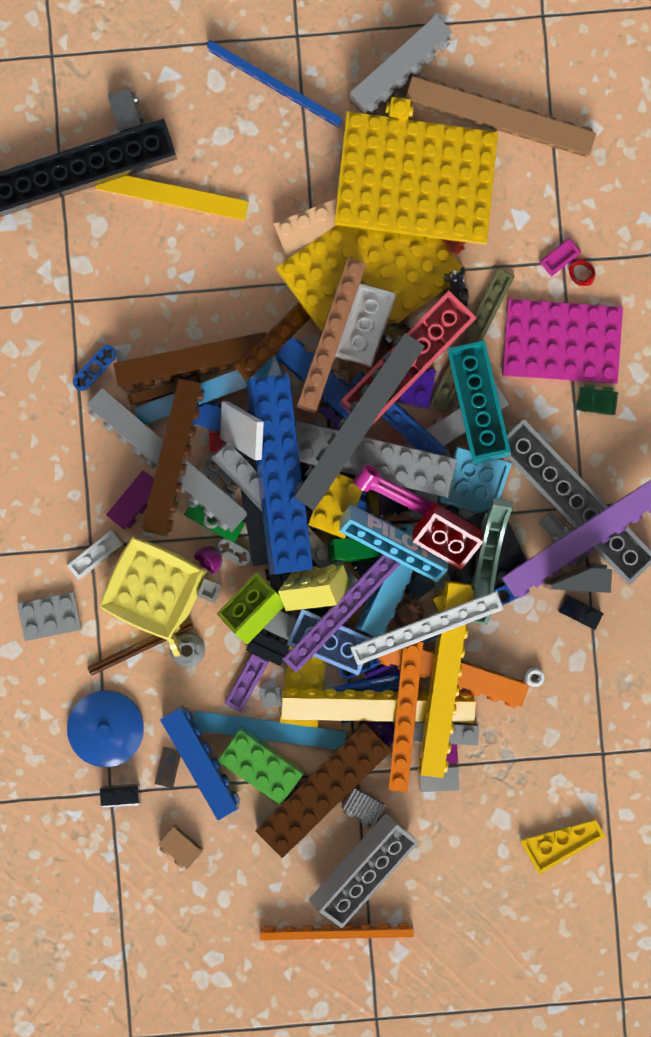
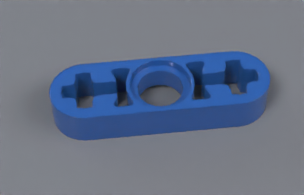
M110 345L101 347L73 379V385L77 390H88L115 361L117 357L115 348ZM111 349L112 358L107 357L104 360L107 364L104 366L96 358L99 356L102 359L105 356L104 350L109 351ZM92 363L100 365V371L96 374L90 372V365ZM85 370L90 376L94 377L92 380L89 377L85 380V387L82 385L78 387L79 382L77 380L86 377L83 374Z

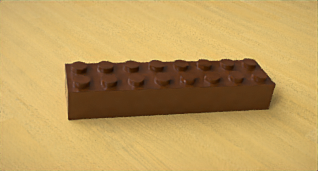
M266 332L113 363L117 384L123 390L129 391L137 389L136 385L142 384L144 387L153 386L155 381L161 380L163 383L172 382L174 377L180 376L181 379L193 377L192 374L198 372L200 375L212 373L211 370L218 369L219 371L229 370L230 366L234 365Z
M364 721L281 805L274 809L257 826L255 832L283 858L392 751V747Z

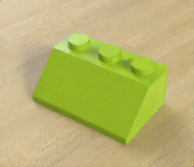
M256 572L216 614L237 637L248 644L279 613L284 605L279 593Z

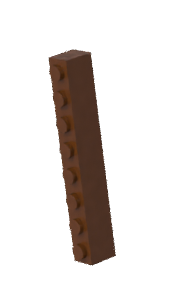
M178 379L142 526L144 532L167 536L168 531H172L174 520H171L172 514L177 511L178 501H176L177 494H181L183 483L180 481L182 475L185 476L187 470L185 460L186 456L190 457L192 446L189 444L191 438H194L196 433L194 423L195 419L198 420L200 417L201 409L198 407L200 401L203 402L205 390H203L201 383Z

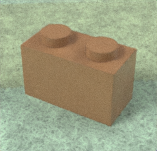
M175 824L158 844L160 851L166 856L170 854L175 859V864L182 869L183 867L188 869L203 852V848Z

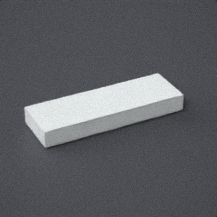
M111 529L67 564V566L76 578L80 580L124 544Z

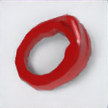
M577 260L571 264L569 276L578 286H591L596 276L595 268L585 260ZM578 265H583L588 269L590 276L584 281L577 279L573 274L574 268Z

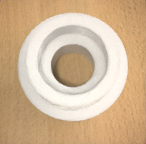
M531 668L526 672L525 680L528 685L538 687L544 682V673L539 668ZM532 674H537L538 679L533 681L531 679Z

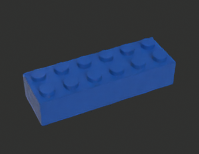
M181 705L162 716L160 721L216 819L220 820L238 810L240 797L235 790L232 792L228 776L221 773L220 769L222 766L218 762L217 757H212V748L208 741H203L201 738L203 733L198 724L193 725L191 711L188 707L184 708Z

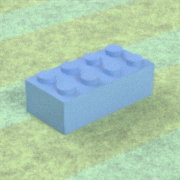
M302 609L287 645L294 647L315 626L322 616ZM342 625L313 656L359 676L364 663L357 665L350 647L372 638Z

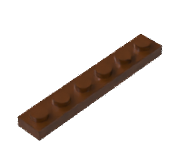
M299 301L234 364L244 380L250 379L310 319V316Z

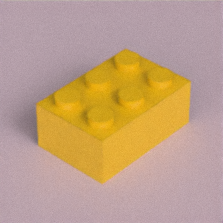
M338 474L313 511L308 525L345 539L346 535L339 532L340 516L350 504L357 507L362 490L355 485L353 479Z

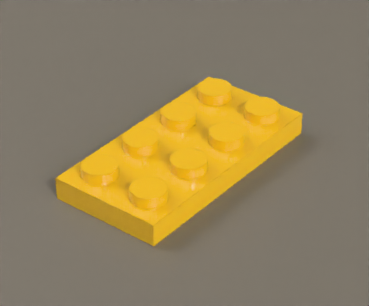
M312 656L297 673L287 664L284 690L294 688L305 691L307 689L323 691L326 661ZM280 716V723L318 728L319 720L282 719Z

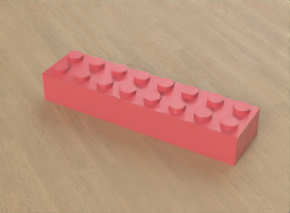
M450 291L407 333L425 347L373 424L477 318ZM395 346L389 351L390 353L393 352ZM383 358L340 401L339 404L349 414H351L349 408L355 400L359 402L362 398L360 392L366 384L370 386L374 380L371 376L376 368L381 369L384 365V362H382Z

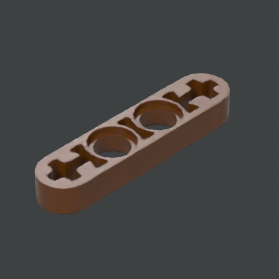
M200 376L183 379L201 383ZM178 381L128 395L130 405H135L174 394Z

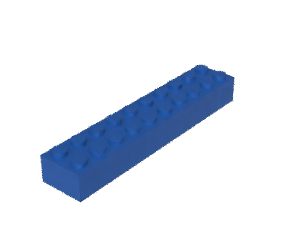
M289 374L251 378L246 380L250 414L264 422L261 460H256L269 572L270 574L312 570L306 509L303 503L294 498L296 493L293 492L299 482L302 483Z

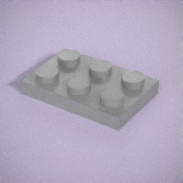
M74 592L17 604L25 641L82 629Z

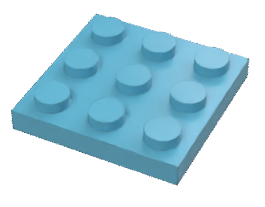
M456 446L453 457L458 458L450 495L449 497L440 496L438 501L480 513L490 508L494 498L500 499L512 463L496 459L473 465L470 450Z

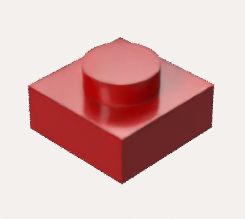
M220 432L209 433L210 452H216L227 443L220 439Z

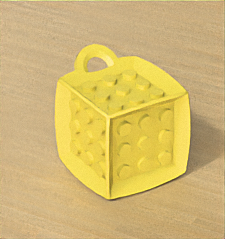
M137 535L132 536L110 576L99 605L100 609L138 629L167 639L174 656L178 657L181 655L176 633L181 629L179 626L186 621L196 601L207 568H203L169 549L143 540Z

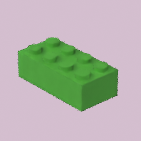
M240 726L218 758L219 763L280 805L302 777L304 771L303 768L243 726Z

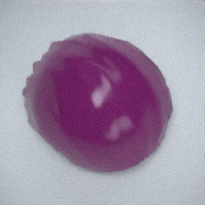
M212 546L202 547L194 555V559L200 562L201 567L207 568L212 575L218 572L223 563L222 554Z

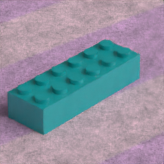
M485 340L448 348L447 353L473 465L511 456Z

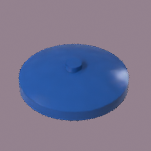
M111 690L96 691L82 698L72 709L67 723V736L74 752L86 763L97 767H113L126 762L138 750L144 735V721L137 705L124 694Z

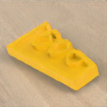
M596 819L519 841L540 875L606 836Z

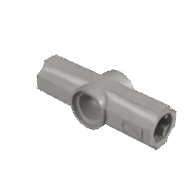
M549 512L538 522L552 537L553 542L571 532L552 512ZM582 553L577 557L578 561L575 563L579 565L589 554L584 555Z

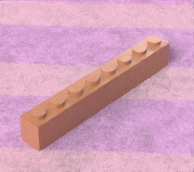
M348 258L345 262L296 405L298 408L315 413L318 408L366 267L365 263Z

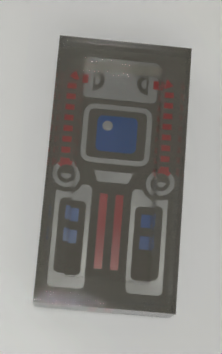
M163 747L154 784L169 788L174 787L181 759L177 749Z

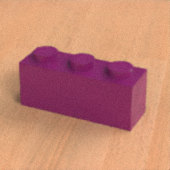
M142 470L106 516L123 530L127 527L131 529L137 521L135 517L139 512L143 514L147 509L154 479Z

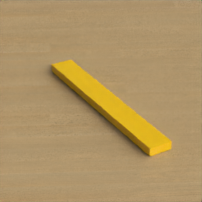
M124 176L95 186L97 190L243 221L246 219L249 201L132 176Z

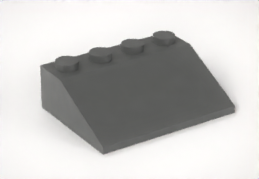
M588 563V567L583 566L544 583V587L552 590L611 593L612 569H608L605 564Z

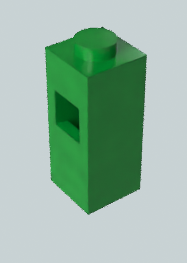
M333 539L328 543L330 563L374 561L381 554L355 539Z

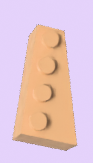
M337 198L274 223V228L287 259L336 226L334 225Z

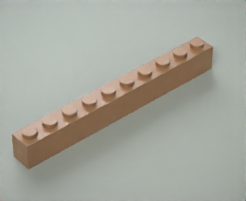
M412 76L406 99H411L410 104L585 158H588L591 153L596 133L592 132V128L586 126L579 128L570 121L559 122L550 115L543 117L537 115L538 112L534 110H520L517 105L508 104L507 106L501 104V101L495 98H490V100L482 98L483 95L475 92L468 94L459 87H453L452 89L439 81L432 83L427 81L426 77Z

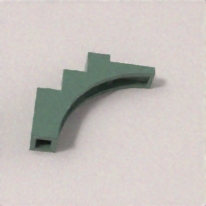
M494 498L488 513L484 515L481 523L483 543L476 551L475 573L470 583L471 589L474 590L473 599L494 592L500 550L513 508V501ZM491 614L472 621V623L487 625Z

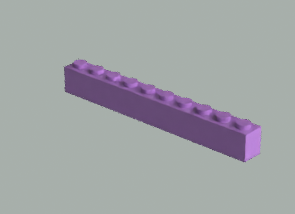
M651 479L502 576L503 582L513 597L519 596V598H522L529 593L528 589L535 585L537 588L545 583L544 578L550 574L554 577L562 571L561 567L564 565L570 566L577 562V557L582 553L584 555L591 553L594 550L593 546L598 543L601 545L611 539L609 536L614 532L617 534L627 529L625 525L631 521L633 524L643 518V513L647 511L651 513Z

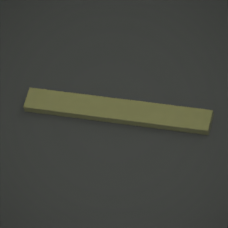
M497 268L474 314L477 318L466 329L458 346L483 340L515 277L514 275ZM450 363L429 403L430 406L444 413L447 412L456 394Z

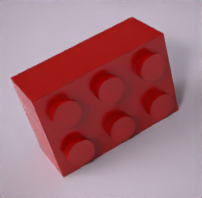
M433 503L412 530L413 543L462 570L483 543V534L481 529L440 505Z

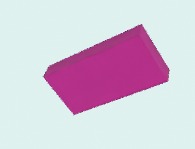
M569 237L539 263L552 277L577 257L581 251Z

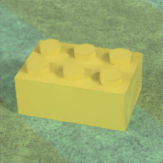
M329 565L323 568L313 567L312 570L291 572V575L278 592L285 610L291 611L337 605L351 584L344 565Z

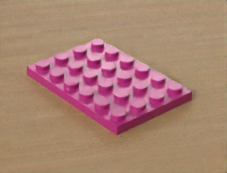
M508 299L502 376L618 384L623 307Z

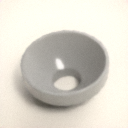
M193 633L178 635L177 641L180 651L184 645H189L192 647L193 652L188 657L182 653L180 656L175 657L170 648L172 659L182 667L196 666L201 662L205 654V646L202 639Z

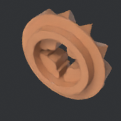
M403 599L398 602L395 608L394 620L400 627L419 621L424 616L423 608L414 599ZM406 606H408L410 611L417 612L411 616V622H409L406 616H400L406 612Z

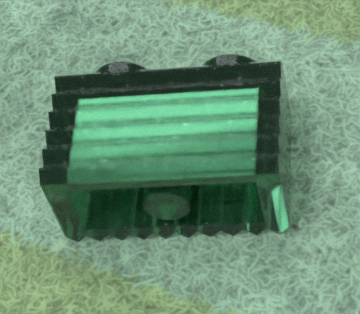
M584 384L583 387L578 388L576 411L614 416L616 415L618 392H614V388L603 387L602 390L595 389V385Z

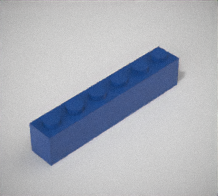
M291 337L278 351L276 356L288 370L304 383L314 353H309L305 350V345L299 339L294 340ZM331 369L321 400L342 419L343 417L348 418L350 414L339 403L351 390L347 388L348 384L342 378L337 379L333 375L334 372Z

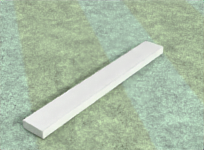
M494 591L361 642L350 648L357 665L496 613L504 608L498 592Z

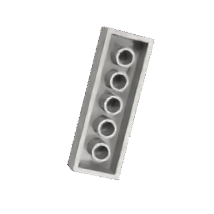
M435 15L350 92L349 100L361 113L374 114L379 109L378 105L382 101L386 103L393 96L392 93L395 89L400 90L407 84L406 80L411 75L415 77L422 70L421 67L425 62L427 64L432 62L439 50L442 52L450 45L452 31Z
M386 813L309 900L321 914L343 928L419 843L418 840L405 827Z

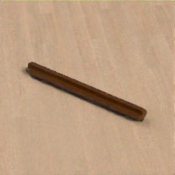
M190 619L184 621L179 626L181 629L176 635L178 636L193 629L192 621ZM156 635L151 636L88 666V671L90 675H95L167 641V639Z

